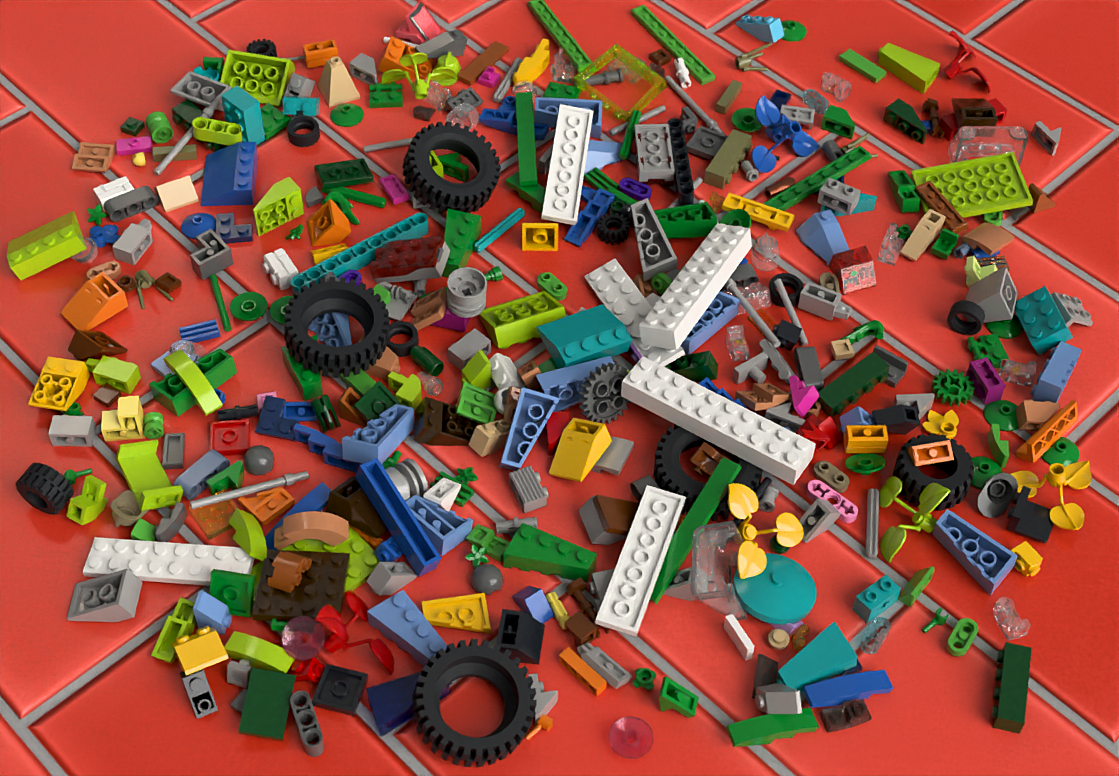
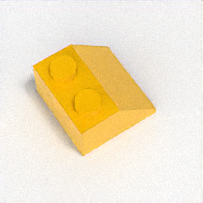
M522 223V251H558V223Z
M202 627L197 630V634L180 636L176 638V642L172 643L180 668L186 675L228 659L225 648L214 627Z

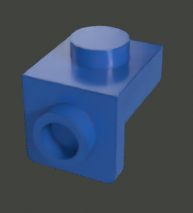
M391 536L377 547L374 554L381 562H395L403 555V552Z

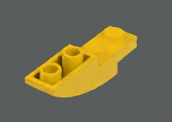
M543 38L540 44H537L535 53L531 57L525 56L523 62L519 63L518 70L514 72L512 77L514 89L518 90L528 85L549 65L548 39Z

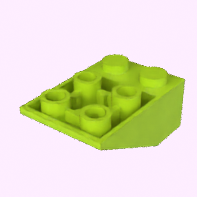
M290 177L275 183L253 209L258 236L304 214L301 189Z

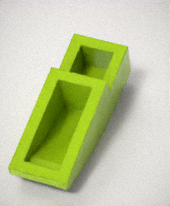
M236 508L228 522L236 530L233 539L249 556L264 561L267 557V546L259 522L252 514Z
M180 597L173 615H169L151 654L152 657L169 663L174 661L176 654L172 643L176 642V638L186 634L190 636L197 624L193 611L195 602Z
M237 631L233 632L224 647L231 659H245L250 661L249 665L253 668L285 674L296 658L295 654L258 637Z

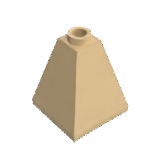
M332 57L330 60H327L317 86L329 108L360 99V95L340 57Z

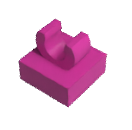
M488 66V70L485 69L478 78V84L493 89L500 80V74L495 73V69Z

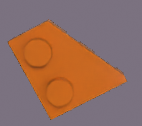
M282 487L268 492L256 493L257 496L245 499L243 496L238 498L239 504L248 513L252 514L263 527L295 504V499Z

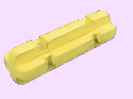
M555 592L548 593L546 599L551 606L553 614L557 621L560 622L561 628L566 630L567 628L564 626V623L570 617L567 616L568 613L561 601L558 600L557 594Z

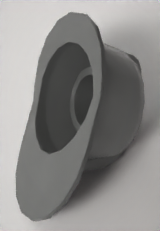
M998 473L987 479L977 498L979 511L989 518L1001 515L1013 500L1016 492H1018L1017 480L1008 473Z

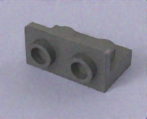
M469 87L466 90L462 89L459 91L456 97H450L445 102L446 105L443 110L445 112L450 110L456 119L460 120L482 105L484 101L472 87Z
M876 345L873 352L890 366L889 376L884 383L895 388L906 375L909 363L903 358Z

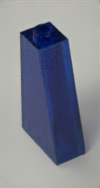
M421 671L366 689L368 702L380 737L385 736L413 717L415 711L411 709L412 697ZM452 682L445 687L441 693L440 700L450 694L449 685Z

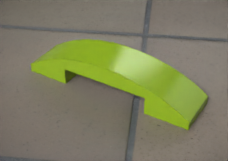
M178 350L163 358L170 370L178 375L194 396L196 404L206 416L223 407L219 397L204 374L182 350Z

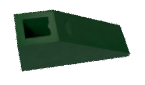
M899 98L887 106L883 120L923 145L927 130L912 106Z
M710 350L681 356L664 366L693 382H701L706 377L710 380L717 379L718 363Z

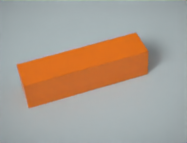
M569 647L559 655V663L596 697L606 689L607 681Z

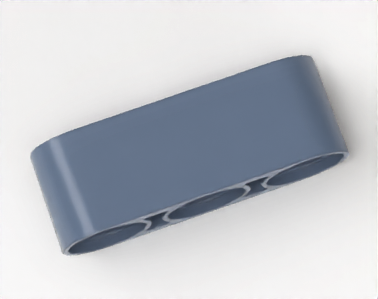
M210 450L175 480L173 486L181 485L183 489L182 495L188 500H193L207 488L206 481L228 468L230 461L216 450Z

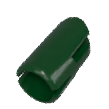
M414 346L411 349V358L429 376L437 377L443 371L444 363L430 350L421 346Z
M327 394L322 395L319 399L317 397L310 401L323 434L327 432V427L331 431L334 429V424L336 427L341 426Z

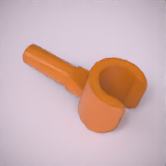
M542 715L537 725L524 737L529 740L541 728L549 731L554 724L553 719L547 715Z

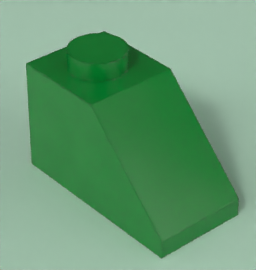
M830 105L823 116L821 129L852 140L855 124L845 109Z

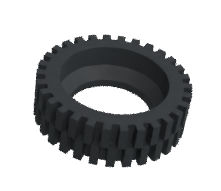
M446 121L444 126L442 122H437L436 126L432 123L428 125V128L423 127L413 137L402 166L404 168L403 176H406L405 184H410L408 187L410 193L415 191L414 197L416 199L421 197V204L425 206L426 203H429V209L434 210L437 207L439 208L438 213L443 214L444 210L448 209L471 213L472 210L474 212L478 211L479 207L482 208L489 200L500 177L501 165L498 164L500 160L499 156L495 157L496 150H490L492 144L489 141L485 143L486 137L483 135L478 137V131L475 129L473 132L468 131L469 126L466 125L464 128H460V123H455L454 126H451V122ZM437 149L455 151L466 157L474 165L478 175L467 183L449 182L433 170L429 159L430 151Z
M330 277L329 282H326L325 278L319 279V284L311 281L309 282V288L306 285L302 286L301 292L297 290L294 293V298H290L289 305L285 309L284 340L286 341L287 349H289V354L291 357L295 356V361L298 364L303 361V368L306 370L311 366L312 373L317 374L321 370L322 376L325 377L328 376V372L333 373V378H338L339 373H343L344 377H349L350 371L357 375L360 373V368L365 372L369 369V364L374 366L377 359L380 360L382 352H385L388 340L389 312L386 309L385 302L381 301V296L379 294L374 295V290L371 287L365 290L366 284L361 282L357 286L356 280L351 279L350 283H347L346 278L340 277V282L335 281V277ZM338 312L355 318L362 325L365 337L360 342L350 346L333 347L312 339L308 335V328L317 317L326 313Z
M674 424V429L669 427L666 434L663 433L661 440L658 441L655 454L654 481L660 489L686 497L681 512L682 515H685L686 511L689 512L706 483L694 480L685 473L680 464V454L691 448L701 447L704 442L711 447L723 451L726 450ZM726 451L741 466L732 484L745 485L754 492L761 483L763 469ZM727 490L711 516L712 521H718V515H721L723 520L729 518V490Z
M471 639L469 646H466L465 640H461L456 648L454 643L447 645L445 651L441 648L437 651L436 656L432 655L427 665H424L413 692L411 709L415 712L412 718L414 723H418L416 728L418 735L424 733L422 739L424 744L427 745L431 742L432 747L430 750L434 754L441 750L443 753L440 758L446 761L448 755L454 757L452 764L458 765L460 760H465L464 767H471L473 761H476L477 767H483L486 761L491 765L496 762L498 757L500 761L503 760L508 753L511 754L517 745L522 742L535 716L534 709L536 708L537 700L533 699L536 695V689L531 688L533 684L532 677L525 678L528 669L526 666L521 669L518 667L521 662L518 657L513 661L510 659L512 653L510 650L506 649L504 654L499 652L501 645L495 644L493 649L489 648L490 641L483 640L482 645L477 646V639ZM470 676L484 679L491 683L500 693L504 703V716L499 727L491 734L480 738L468 737L454 731L444 722L439 708L440 696L445 687L458 678Z

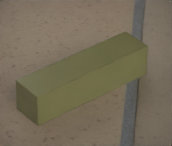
M733 80L717 102L715 112L726 114L742 90L741 82Z
M196 144L185 145L172 161L197 159ZM174 146L153 147L152 155L154 162H161Z

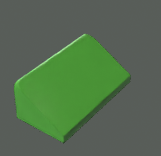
M930 566L918 570L899 594L898 600L909 607L912 606L932 579L934 567Z

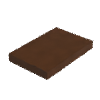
M595 495L592 500L604 532L628 536L640 503Z

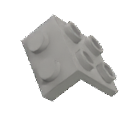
M1053 292L1051 294L1068 327L1073 322L1086 326L1093 325L1091 315L1084 310L1079 298L1067 296L1064 293Z

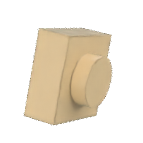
M849 339L830 342V348L835 360L854 357V351Z

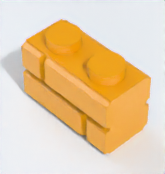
M846 425L843 437L845 453H885L888 444L886 425Z

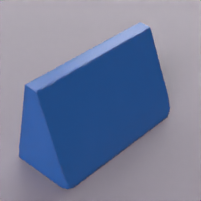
M286 402L282 418L296 421H318L310 402Z

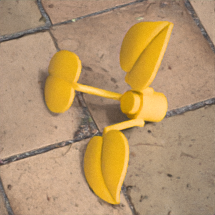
M1089 461L1072 463L1067 467L1060 463H1054L1050 465L1048 474H1044V478L1040 483H1038V477L1030 471H1017L1010 474L1017 480L1019 493L1023 486L1031 488L1028 498L1034 497L1037 493V488H1041L1046 480H1048L1051 486L1058 487L1060 506L1051 509L1049 514L1051 522L1055 526L1067 530H1079L1083 526L1084 512L1082 508L1075 503L1064 505L1062 486L1068 484L1070 488L1076 490L1088 487L1092 478Z
M733 483L728 485V506L734 517L745 519L743 522H740L741 526L733 534L734 539L741 543L737 554V567L740 579H745L762 573L766 567L765 552L757 548L758 544L756 542L750 541L756 535L777 532L776 540L778 544L784 547H792L802 540L804 532L799 520L791 513L780 514L775 520L776 528L757 531L753 525L747 523L752 518L751 513L758 510V498L749 487Z

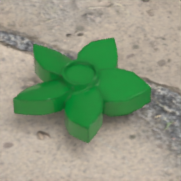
M100 204L95 209L88 208V213L91 216L87 222L95 221L97 225H101V218H105L107 214L102 212Z
M300 224L295 229H291V234L285 237L286 240L289 238L293 240L295 236L297 239H300L299 235L303 232V225Z
M472 467L464 470L458 468L459 475L454 478L458 481L462 480V483L466 486L469 484V481L478 480V477L473 473Z
M471 544L472 553L467 554L464 558L472 560L474 569L480 565V562H489L488 558L484 556L487 547H481L478 550L475 545Z

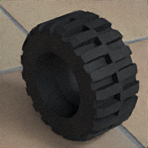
M930 433L928 436H925V434L918 435L917 439L913 437L903 444L898 453L893 476L901 480L902 490L900 494L902 496L905 495V499L909 503L913 502L918 507L921 504L919 501L921 493L931 483H938L951 491L935 508L937 511L944 510L945 507L947 509L955 507V504H959L966 497L974 475V463L971 461L970 454L965 452L966 449L961 444L958 445L956 440L952 438L950 440L954 460L927 464L945 471L949 476L945 479H934L923 474L918 469L919 466H914L908 452V447L950 439L946 438L945 435L935 436V434Z

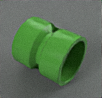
M159 111L152 112L147 116L145 123L152 139L157 143H166L171 140L174 133L167 116Z

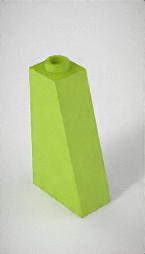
M887 43L878 52L879 65L922 94L925 93L938 75L940 63L893 44Z

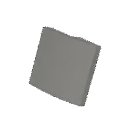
M610 436L612 442L592 467L591 471L600 474L604 470L619 476L634 447V442Z

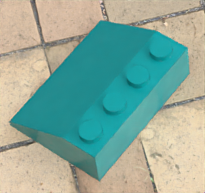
M603 304L536 328L558 369L608 356L613 357L627 352L633 340L624 324Z

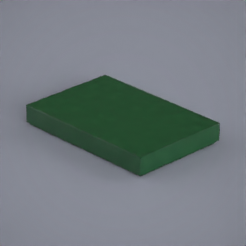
M364 158L314 166V171L323 189L374 182V176Z
M252 668L238 734L283 741L296 675Z

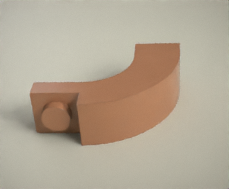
M308 511L292 514L283 518V525L274 530V547L282 550L294 542L303 539L321 540L334 547L349 539V522L337 515L326 512Z

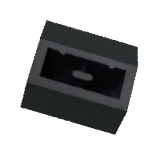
M502 609L496 644L501 645L499 652L504 654L506 649L512 652L510 655L512 661L518 657L521 663L539 665L545 625L523 611Z

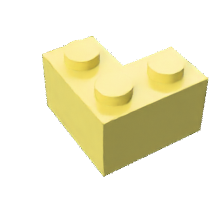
M139 396L118 397V410L102 411L101 431L105 442L145 438L144 412Z

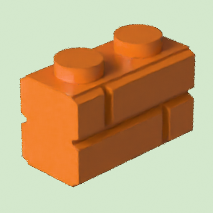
M335 39L302 45L307 68L323 66L332 57H339Z

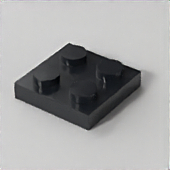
M326 664L313 696L312 705L354 716L369 679L368 674Z

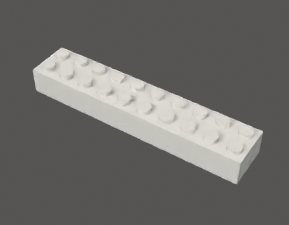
M726 224L715 225L639 325L642 344L672 350L679 348L752 247L750 228Z
M643 356L622 381V397L792 485L795 484L813 458L816 443Z

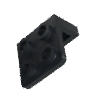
M1023 486L1021 492H1016L1012 503L1016 504L1015 508L1010 507L1007 518L1010 521L1007 530L1038 542L1046 543L1053 527L1049 516L1051 509L1027 501L1031 488Z

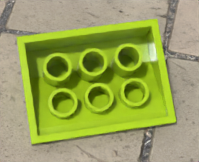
M228 50L220 83L231 86V89L239 86L257 99L259 104L266 105L270 103L273 106L280 107L296 67L289 59Z
M75 212L67 213L8 242L7 259L9 266L20 280H24L87 249Z
M544 290L486 308L478 316L492 342L498 348L505 349L515 343H525L528 339L534 337L540 338L536 330L538 326L564 318L566 314L564 306Z

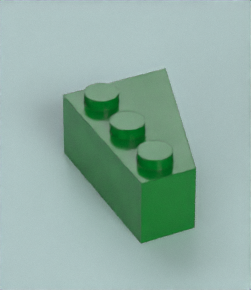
M317 335L311 336L312 339L318 342ZM286 346L281 347L284 363L304 401L306 402L323 395L321 370L317 374L312 373L311 366L306 370L303 368V361L298 364L295 361V356L291 357L289 354V349Z

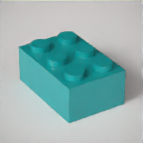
M235 86L222 94L224 119L226 122L241 126L242 142H256V145L263 142L265 134L259 101L239 86Z
M1046 286L1016 301L1014 310L1032 346L1039 355L1058 346L1060 341L1066 342L1074 338Z

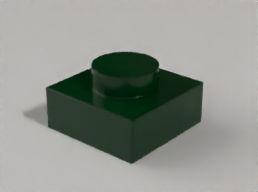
M129 117L121 125L120 129L121 132L136 137L145 125L144 121Z

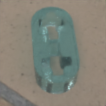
M807 89L803 92L802 101L808 107L815 109V112L818 114H824L827 111L829 102L817 91Z
M874 618L867 628L860 643L861 649L865 653H877L887 638L891 625L886 618ZM883 626L884 628L879 633L876 632L877 627ZM872 638L875 639L874 644L871 646L867 644Z

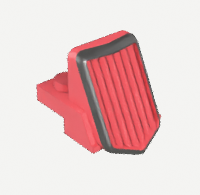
M418 2L406 15V21L395 33L397 38L410 39L411 43L420 45L440 35L442 30L425 5Z

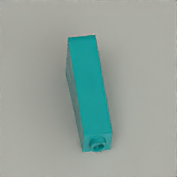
M833 622L778 670L776 683H782L801 693L804 686L828 680L855 667L858 656L836 622Z

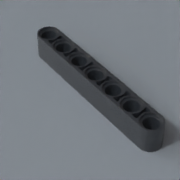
M672 118L668 120L667 124L669 125L678 204L680 206L694 204V186L683 123L678 118Z

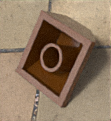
M76 330L68 348V351L74 354L73 357L80 361L88 360L89 358L99 359L104 355L109 357L123 354L128 350L103 332Z

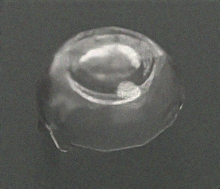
M523 80L517 82L512 88V95L516 97V93L531 91L533 102L538 97L536 86L530 81Z
M83 238L87 249L71 256V258L80 264H89L97 258L98 246L91 238Z

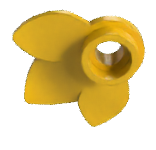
M932 410L929 411L928 422L922 424L924 429L929 433L939 436L945 435L946 438L953 439L957 434L956 426L959 423L956 413L950 410L942 416Z

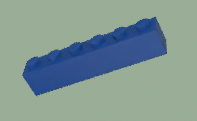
M378 458L360 465L355 478L417 576L420 577L436 569L442 558Z

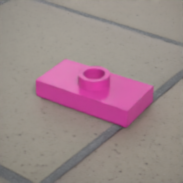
M151 136L117 140L118 156L139 152H153Z
M395 173L379 179V184L394 205L410 199L409 193Z

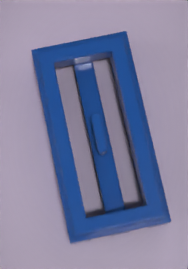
M216 319L179 328L183 345L221 337Z

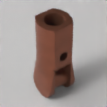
M787 177L780 182L765 187L764 193L766 197L771 199L793 186L795 179Z

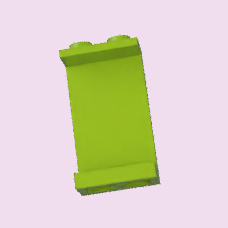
M158 440L119 445L116 455V461L141 511L175 506L176 502L180 503L183 494L181 485H171L156 455Z

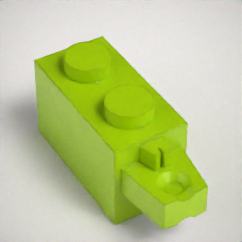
M104 355L101 360L89 358L85 363L88 371L93 373L96 384L103 386L105 383H108L127 394H131L141 379L138 365L121 361L115 357L111 358Z

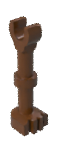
M928 98V101L925 100V103H923L922 110L930 113L929 121L932 124L930 136L933 137L937 134L938 138L941 139L944 131L938 123L940 120L939 115H937L939 105L936 100Z
M579 578L567 585L566 591L570 596L574 595L581 605V611L584 614L586 613L590 621L597 627L596 638L598 639L600 638L598 629H604L608 634L610 628L595 624L597 615L593 610L594 606L584 596L583 591L586 589V584L582 578Z

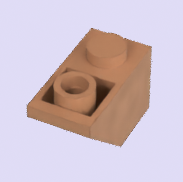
M1024 400L1016 408L1019 430L1038 431L1060 408V403Z

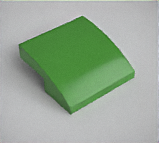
M464 382L459 392L456 413L481 424L494 422L497 412L494 405L495 394Z

